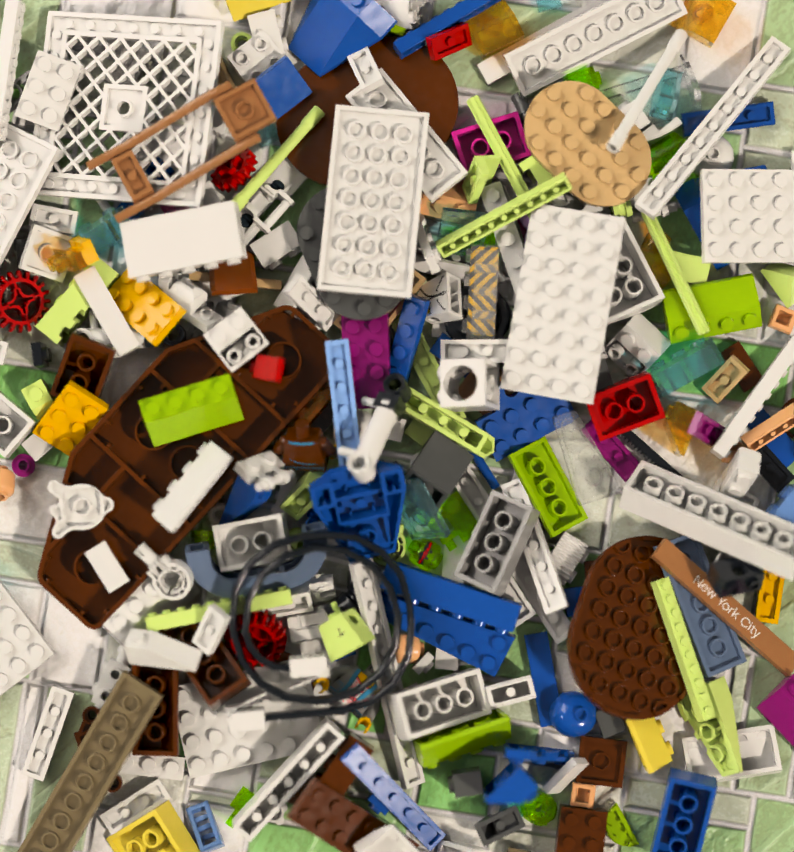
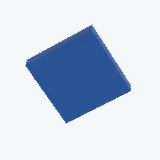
M286 55L255 78L277 119L313 93Z

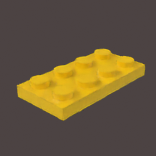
M127 269L108 290L126 322L155 347L159 345L187 312L153 282L137 283L136 280L130 279Z

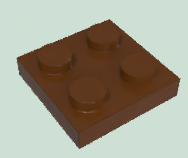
M581 736L578 757L586 758L589 765L575 778V782L622 788L628 741Z

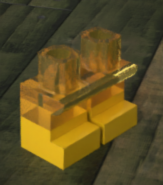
M77 236L68 240L70 248L66 250L54 248L55 254L45 259L51 272L57 271L60 274L66 270L77 272L100 260L91 240Z

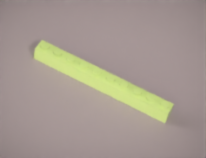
M562 172L435 241L436 247L444 259L572 190L571 183L565 172Z
M666 577L653 581L650 584L698 722L717 717L670 579Z
M282 586L278 587V590L275 591L267 589L263 590L264 593L258 594L257 592L252 601L251 612L293 604L290 588ZM238 596L237 615L244 613L246 596ZM229 597L220 599V602H214V600L207 601L205 605H200V603L192 604L190 608L182 606L178 607L175 611L167 609L163 610L160 614L156 612L148 613V616L145 617L147 630L158 631L201 622L208 606L214 603L229 615L231 599L229 600Z

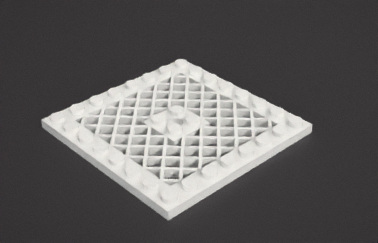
M48 11L43 52L67 61L68 54H70L72 57L70 62L81 65L83 68L75 87L79 94L70 101L66 112L68 113L72 110L76 117L69 123L64 119L62 123L64 127L59 132L34 124L33 136L55 147L58 144L61 148V152L38 195L134 203L120 177H111L117 172L114 166L105 173L101 166L89 171L88 168L83 170L79 163L86 157L89 160L93 159L94 157L91 153L98 146H100L103 152H106L145 130L146 127H150L149 122L157 115L160 119H163L165 116L162 114V111L167 106L171 105L175 111L179 109L174 100L181 94L188 100L182 105L184 106L205 92L215 88L218 85L225 23L214 20ZM84 38L95 39L88 44ZM105 39H114L116 41L109 45ZM126 40L138 42L131 47ZM80 41L85 48L76 55L71 48ZM102 42L106 49L97 56L93 49ZM149 42H160L154 48L149 44ZM170 43H179L181 45L174 49ZM121 44H124L127 51L119 58L114 51ZM145 45L150 52L140 59L136 52ZM167 46L171 54L162 60L158 53ZM189 48L193 55L184 62L179 55ZM90 53L94 60L85 67L81 60ZM111 54L115 62L106 68L102 61ZM133 56L137 63L128 70L124 62ZM154 57L159 64L150 71L145 64ZM176 58L181 66L172 73L167 65ZM193 63H194V72H192V71L190 70V68H189ZM99 65L103 73L95 79L90 72ZM121 67L125 74L116 81L112 73ZM142 68L147 75L138 82L133 75ZM164 69L168 77L159 83L155 76ZM186 71L190 78L181 85L177 77ZM87 76L91 83L82 89L78 83ZM108 77L113 84L104 83L103 90L99 84ZM128 79H130L134 85L122 84H124ZM150 80L156 86L152 91L150 87L145 86ZM173 81L178 89L169 96L164 89ZM192 85L190 96L186 90ZM96 88L101 95L92 102L87 95ZM161 92L165 100L159 106H156L152 99ZM84 99L88 106L82 112H79L75 106ZM213 100L189 113L188 119L185 116L181 118L185 124L177 131L172 125L166 127L173 135L165 142H163L159 134L166 128L132 149L134 155L142 149L148 157L140 163V166L155 193L209 160L215 110ZM102 103L101 113H100L99 110H98L96 107L99 106V105ZM124 103H129L130 109L128 113L122 115L120 107ZM150 105L153 111L148 114V108ZM93 111L98 118L89 125L85 117ZM81 121L86 129L77 136L73 128ZM98 126L99 130L105 131L100 137L94 132ZM69 132L73 140L65 146L60 139ZM116 132H123L127 134H125L120 139ZM186 132V138L184 142L180 136H182ZM90 134L95 141L86 148L82 140ZM112 135L116 143L110 149H107L103 142ZM155 138L160 146L151 153L146 145ZM177 140L182 148L173 155L168 147ZM76 145H79L83 152L74 158L70 151ZM165 151L170 158L161 165L156 157ZM66 155L70 163L62 169L57 162ZM183 155V163L181 165L178 159ZM153 162L157 169L148 176L144 168ZM174 163L179 171L170 177L165 170ZM76 168L80 174H70L69 172ZM97 169L101 176L90 174ZM207 173L153 205L202 207ZM162 174L167 181L155 179Z

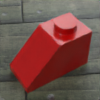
M257 354L256 360H251L249 373H253V379L281 384L286 361L283 358Z

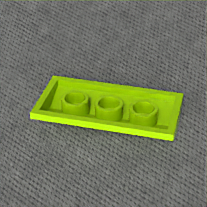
M545 436L507 456L534 508L541 511L539 517L550 538L588 519Z

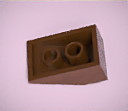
M72 332L50 395L57 397L67 383L72 380L93 395L101 398L116 350Z

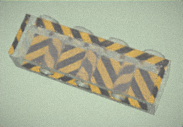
M471 244V249L466 248V263H470V272H465L464 286H469V295H464L463 309H468L467 319H463L462 333H467L466 338L495 340L499 245Z

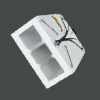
M443 272L423 284L418 290L417 295L430 301L425 321L431 324H439L463 319L460 278L448 272Z

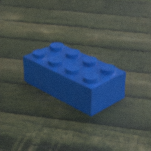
M670 767L650 852H701L717 791L716 777Z

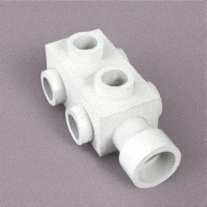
M121 644L117 650L119 652L117 658L112 657L109 662L104 661L99 672L103 674L99 683L95 681L90 691V694L93 695L91 702L95 703V706L100 710L106 701L103 699L102 693L108 692L110 694L119 679L112 677V671L117 670L120 676L125 670L132 674V666L129 665L124 647Z

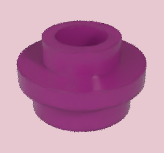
M19 454L12 461V469L16 475L27 477L34 472L35 461L28 454ZM21 461H25L27 463V468L25 470H22L19 467Z

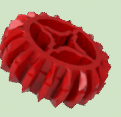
M16 270L15 278L11 271L7 272L8 280L0 276L1 328L9 324V332H13L16 326L17 333H22L24 326L25 330L30 332L32 330L31 324L35 327L38 323L37 318L40 320L44 317L41 313L50 310L44 307V304L51 303V300L44 299L43 296L48 295L49 290L41 291L45 283L40 282L36 284L39 278L37 275L29 280L30 272L26 271L22 278L21 270ZM16 282L28 285L34 293L28 295L22 293ZM10 285V299L2 304L3 292ZM16 296L23 299L29 298L21 304L23 305L22 307L20 305L9 306V304L14 303V300H17ZM36 300L35 311L28 318V305ZM14 309L22 321L11 319L4 310Z
M267 609L264 612H260V610L253 611L250 615L249 624L253 644L262 655L273 661L274 659L278 660L286 647V627H282V620H276V614L268 615ZM243 614L236 615V623L245 658L248 662L252 663L254 668L259 662L248 651L243 634L239 633L242 629ZM228 623L224 633L225 645L227 648H230L231 654H236ZM273 641L271 645L264 647V645L268 644V642Z

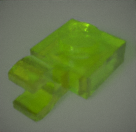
M245 786L241 788L230 804L235 810L226 821V824L233 828L232 819L255 795Z

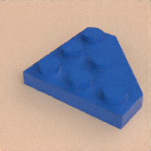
M514 743L503 744L505 758H508L510 763L523 764L524 760L532 761L534 764L545 765L546 761H554V764L565 765L574 757L573 750Z

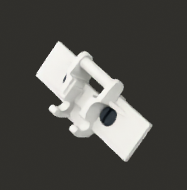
M287 157L240 211L245 246L259 231H263L265 234L271 231L270 228L289 207L295 205V202L290 197L307 180V177L299 172ZM275 200H279L281 203L262 222L259 219Z

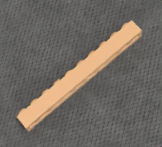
M794 402L740 436L743 446L757 451L793 428Z

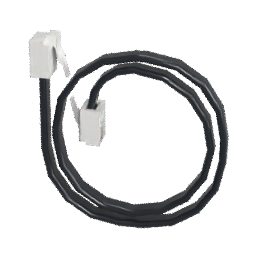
M329 530L301 532L271 541L246 562L232 588L229 629L239 664L257 686L267 692L249 698L240 704L225 705L229 733L265 730L266 721L345 714L372 706L397 686L412 659L415 633L414 609L404 572L383 547L357 533ZM328 538L355 541L379 554L397 575L406 603L408 627L405 654L391 680L370 697L341 706L265 712L264 706L239 708L250 705L256 699L266 696L267 692L286 702L313 705L330 704L360 695L384 676L399 649L402 614L394 587L374 561L347 546L313 543L284 552L261 570L245 598L242 634L246 648L257 662L272 670L290 672L291 678L308 677L302 679L300 683L290 686L289 690L310 683L317 678L330 677L326 652L289 655L290 663L275 662L262 655L253 644L249 631L251 606L265 577L286 560L315 551L345 554L371 569L387 589L395 615L392 644L379 668L359 685L322 696L292 694L283 691L263 680L245 658L236 623L238 596L244 581L252 567L275 548L303 540Z

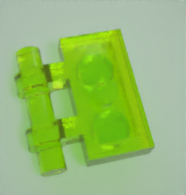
M457 491L450 495L440 507L442 513L439 515L435 513L434 516L428 512L424 513L429 520L428 524L431 528L434 527L440 536V542L442 545L445 544L449 551L458 547L453 538L459 536L464 543L471 538L477 524V520ZM445 518L448 519L454 528L449 533L441 522Z

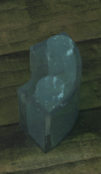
M113 206L103 211V216L93 224L87 222L78 228L79 232L74 237L89 238L97 255L122 241L120 223H117L114 215L124 210L123 206L117 209Z

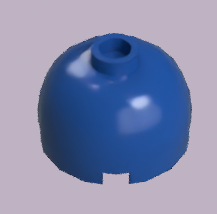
M566 691L559 694L560 696L550 705L549 718L551 725L562 736L573 738L583 736L591 731L596 723V706L582 692Z

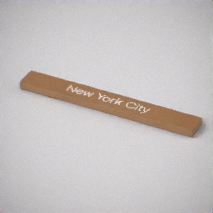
M667 538L663 539L651 555V558L785 677L790 676L794 671V651L732 596L718 598L706 579L707 574Z

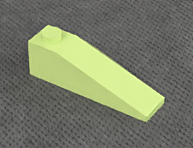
M722 676L705 682L717 717L698 722L688 693L677 703L682 718L685 722L689 721L695 730V737L697 740L701 739L707 748V755L721 776L724 777L742 772L743 767L733 700L726 679Z

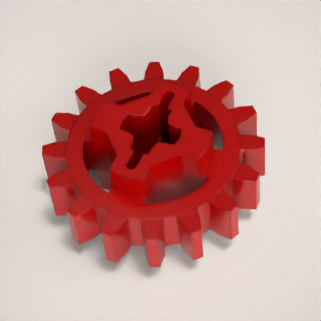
M250 149L240 152L213 169L215 172L210 174V177L213 178L211 182L221 192L226 191L230 193L232 188L235 191L238 190L240 184L244 186L247 179L252 178L250 173L256 171L253 167L258 163L255 160L256 155Z

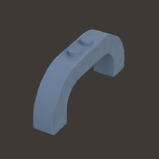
M322 521L301 525L302 532L325 530V525ZM327 538L303 540V546L313 543L327 544ZM208 541L185 545L187 564L191 568L196 582L212 594L231 598L232 588L242 571L220 572V567L215 564L211 557ZM311 552L281 564L265 577L258 590V594L264 593L263 590L267 589L275 591L278 590V587L282 586L294 588L304 584L319 571L327 552ZM265 567L251 569L239 591V595H243V597L248 595L260 571Z

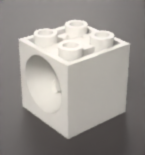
M485 358L440 360V367L437 370L440 390H438L437 399L441 408L454 412L500 410V364ZM472 371L477 377V388L470 398L462 400L459 395V383L465 374Z

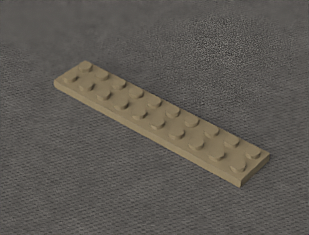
M127 670L122 672L17 852H73L164 697L163 694Z

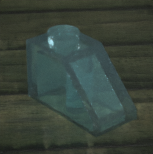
M669 68L666 70L653 92L648 116L660 120H672L679 99L683 72Z

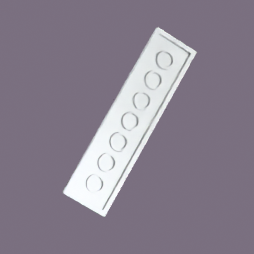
M609 0L503 54V57L519 91L525 97L688 14L682 0Z

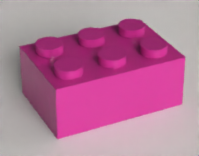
M518 111L491 119L515 164L524 161L532 155L525 142L524 129ZM478 124L451 132V139L458 161L467 172L474 156L494 155Z

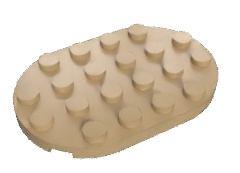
M578 81L558 82L543 89L529 105L524 118V138L530 153L553 177L565 172L572 186V190L569 192L581 202L595 207L621 205L639 193L650 174L652 160L650 147L644 134L635 124L618 153H611L607 150L606 145L614 131L618 129L625 114L595 87Z

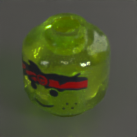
M426 536L418 540L414 539L408 547L410 562L424 571L436 569L443 559L444 554L441 553V546Z

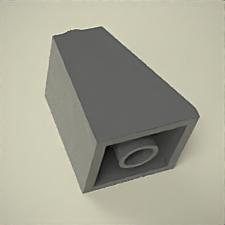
M435 430L404 475L406 484L405 497L434 516L450 496L474 456L465 448L460 447Z

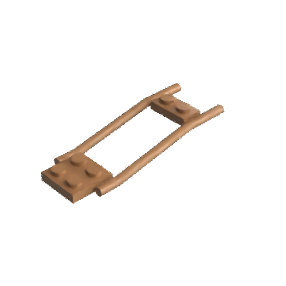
M255 78L233 89L228 80L205 92L125 142L85 163L89 171L111 160L134 202V205L114 215L117 223H120L161 201L240 152L261 142L262 140L257 131L276 122L277 118ZM213 100L236 144L155 193L131 148Z

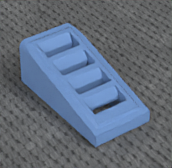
M208 800L186 808L200 852H211L224 847L222 835ZM206 810L207 814L197 818L194 817L195 813ZM209 819V823L198 827L197 823ZM212 828L213 832L201 835V832ZM215 837L216 841L205 845L204 841Z

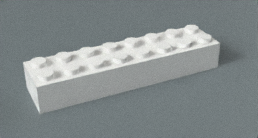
M644 460L640 461L623 488L619 508L793 581V523Z

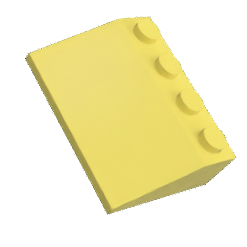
M169 800L106 838L114 852H200Z

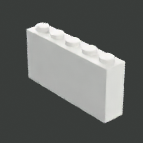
M235 201L120 222L128 277L136 280L137 283L151 281L150 277L159 276V279L173 277L174 272L182 271V274L195 273V268L204 267L205 270L219 268L218 264L226 262L228 266L241 264L242 259H247L239 205Z

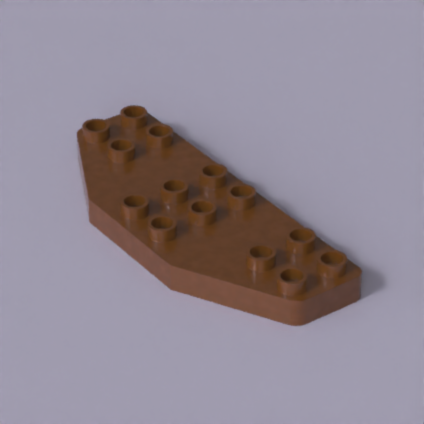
M283 305L250 317L269 342V345L257 354L283 358L286 361L281 384L252 378L253 373H249L252 359L256 360L257 354L232 373L206 338L201 335L166 348L70 452L62 484L66 486L76 484L92 485L104 496L114 501V509L107 513L96 527L88 530H72L61 539H56L52 535V529L56 523L55 518L52 517L37 576L40 584L86 627L90 629L103 627V624L149 577L147 574L149 566L133 552L145 542L158 556H163L165 553L169 556L235 484L238 473L234 470L235 464L263 453L328 383L329 375L325 341L330 339L296 308ZM228 373L231 375L244 420L154 447L138 401ZM210 441H213L233 457L234 460L177 532L171 533L152 516L155 511L152 507L160 497L165 499L169 494L167 488L175 479L178 481L184 475L182 469L190 460L194 462L199 455L196 452L204 442L209 444ZM103 541L107 542L130 579L129 582L111 593L108 592L85 555L87 551Z

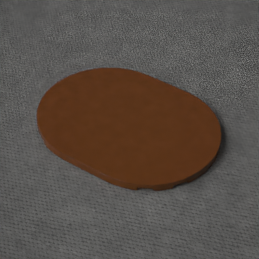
M385 36L382 40L369 47L378 68L382 67L418 112L429 113V126L445 144L455 128L459 111L458 91L450 69L442 58L437 61L430 60L426 45L407 57L400 59L393 49V42L398 37ZM349 61L344 62L321 77L307 65L301 68L298 72L313 93L276 121L277 134L282 145L314 106H318L325 113L317 125L304 136L287 156L288 160L299 172L321 185H328L336 105L352 106L345 96L360 85Z
M637 536L627 538L611 545L597 557L585 578L568 631L567 656L570 670L577 686L594 706L620 719L645 720L660 716L670 711L688 693L650 584L653 581L665 578L661 566L651 558L654 552L653 547L659 545L664 539L660 537Z

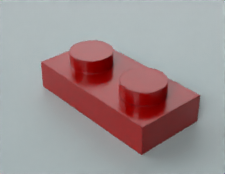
M465 22L426 37L430 60L434 61L472 45L469 26Z

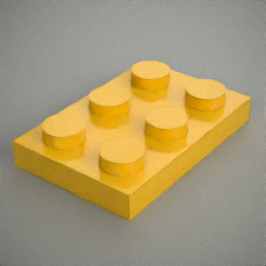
M70 380L35 425L32 433L70 456V452L103 417L109 408V404Z

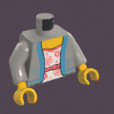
M372 663L364 671L358 665L352 666L347 664L335 667L330 670V677L319 678L312 685L314 686L317 683L322 685V690L318 692L319 694L326 690L333 694L354 688L374 673ZM377 683L372 684L360 695L340 700V702L345 705L370 697L378 690ZM381 699L372 706L351 712L359 719L355 724V728L359 724L365 726L363 734H366L370 729L372 721L379 712Z

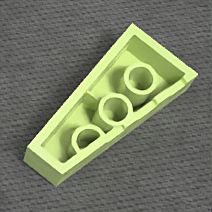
M101 259L88 266H83L84 271L95 266L108 290L121 276ZM74 278L69 283V288L65 293L56 299L51 309L43 315L44 317L35 326L61 347L70 339L72 332L78 329L88 317L89 310L91 309Z

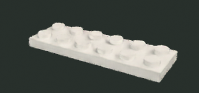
M382 67L379 70L385 81L384 85L367 94H364L361 86L358 85L345 96L352 106L418 112ZM428 125L422 192L433 203L465 178L468 172Z

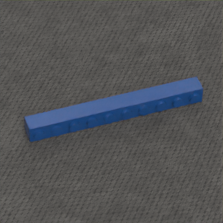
M501 0L459 1L454 7L447 8L439 16L432 17L430 21L422 23L417 29L410 30L405 36L395 39L393 49L400 59H403L427 45L426 37L461 22H466Z

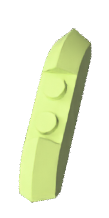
M411 388L412 396L405 403L406 410L404 413L430 429L437 430L460 447L481 458L494 453V437L450 410L441 408L438 403Z

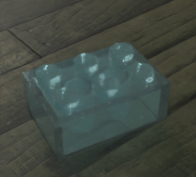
M703 337L689 345L691 350L685 352L683 348L669 356L670 362L665 364L664 360L649 367L659 399L725 363L712 338L706 341Z

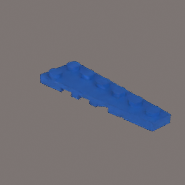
M381 591L387 621L394 625L395 615L389 595ZM397 596L402 614L401 630L407 632L406 603L404 598ZM420 603L413 604L415 637L476 668H480V670L493 677L496 676L516 635L509 632L508 634H502L495 631L493 627L478 626L473 624L472 620L458 619L450 616V613L437 612Z

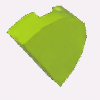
M615 803L608 810L607 835L613 842L621 846L632 847L638 845L639 842L618 804Z

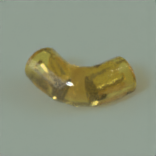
M648 232L640 249L661 290H663L671 280V277ZM664 232L668 242L670 243L672 239Z

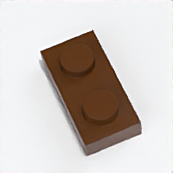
M738 341L719 353V356L725 363L734 354L750 370L738 383L742 391L746 392L758 383L762 375Z

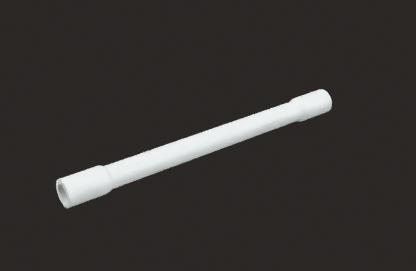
M677 29L667 44L666 50L618 129L614 131L608 141L606 148L611 153L619 152L655 88L688 38V34L684 30Z

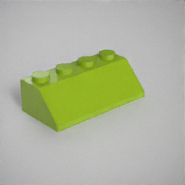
M752 273L689 285L709 326V332L701 336L697 334L676 288L662 290L665 296L662 301L665 329L671 344L762 327L761 307Z
M229 373L138 401L154 447L244 420L233 380Z
M497 708L491 710V714L412 739L419 764L423 768L433 769L440 766V762L449 760V762L457 761L462 758L463 754L469 752L477 754L484 751V747L490 745L497 747L505 744V740L511 739L509 715Z

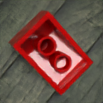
M647 371L625 378L595 392L593 405L586 404L600 442L666 417L651 374Z

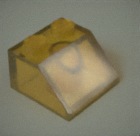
M501 0L465 22L468 23L471 39L482 60L519 42L525 36L515 14L505 0Z
M685 0L684 6L688 14L674 20L671 26L675 29L684 30L689 37L711 48L737 3L732 0Z
M676 401L672 405L666 406L663 426L674 454L680 457L685 455L692 439V435L687 433L698 410Z

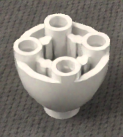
M426 0L377 1L397 20V26L406 30H415L423 23L421 11Z

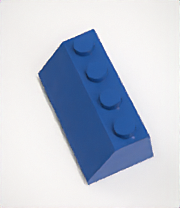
M509 763L483 788V796L488 804H523L525 801L530 803L539 794L537 792L539 786L535 778L521 764Z

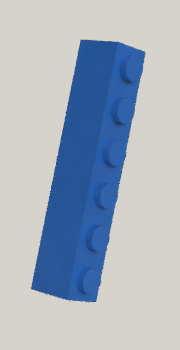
M395 561L404 572L413 604L423 602L428 604L427 608L441 612L444 609L450 611V616L458 619L467 617L473 619L472 623L478 626L485 627L488 624L494 626V630L499 633L508 634V631L513 633L523 603ZM386 564L383 574L392 583L396 597L397 594L403 596L397 575ZM380 582L379 587L384 589L383 593L389 595L387 589Z

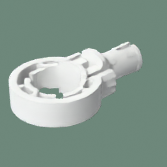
M145 542L133 552L149 566L147 574L152 578L154 589L163 598L179 600L185 597L191 590L194 583V575L191 568L185 562L179 559H171L166 553L163 556H158ZM170 571L177 572L181 578L185 575L186 577L182 580V586L169 591L171 587L165 582V573Z

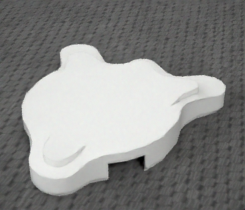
M51 480L47 485L48 490L58 498V503L49 508L50 514L56 520L52 529V535L56 539L63 538L72 530H88L96 527L105 515L114 509V501L104 496L92 485L76 484L66 486L57 480Z

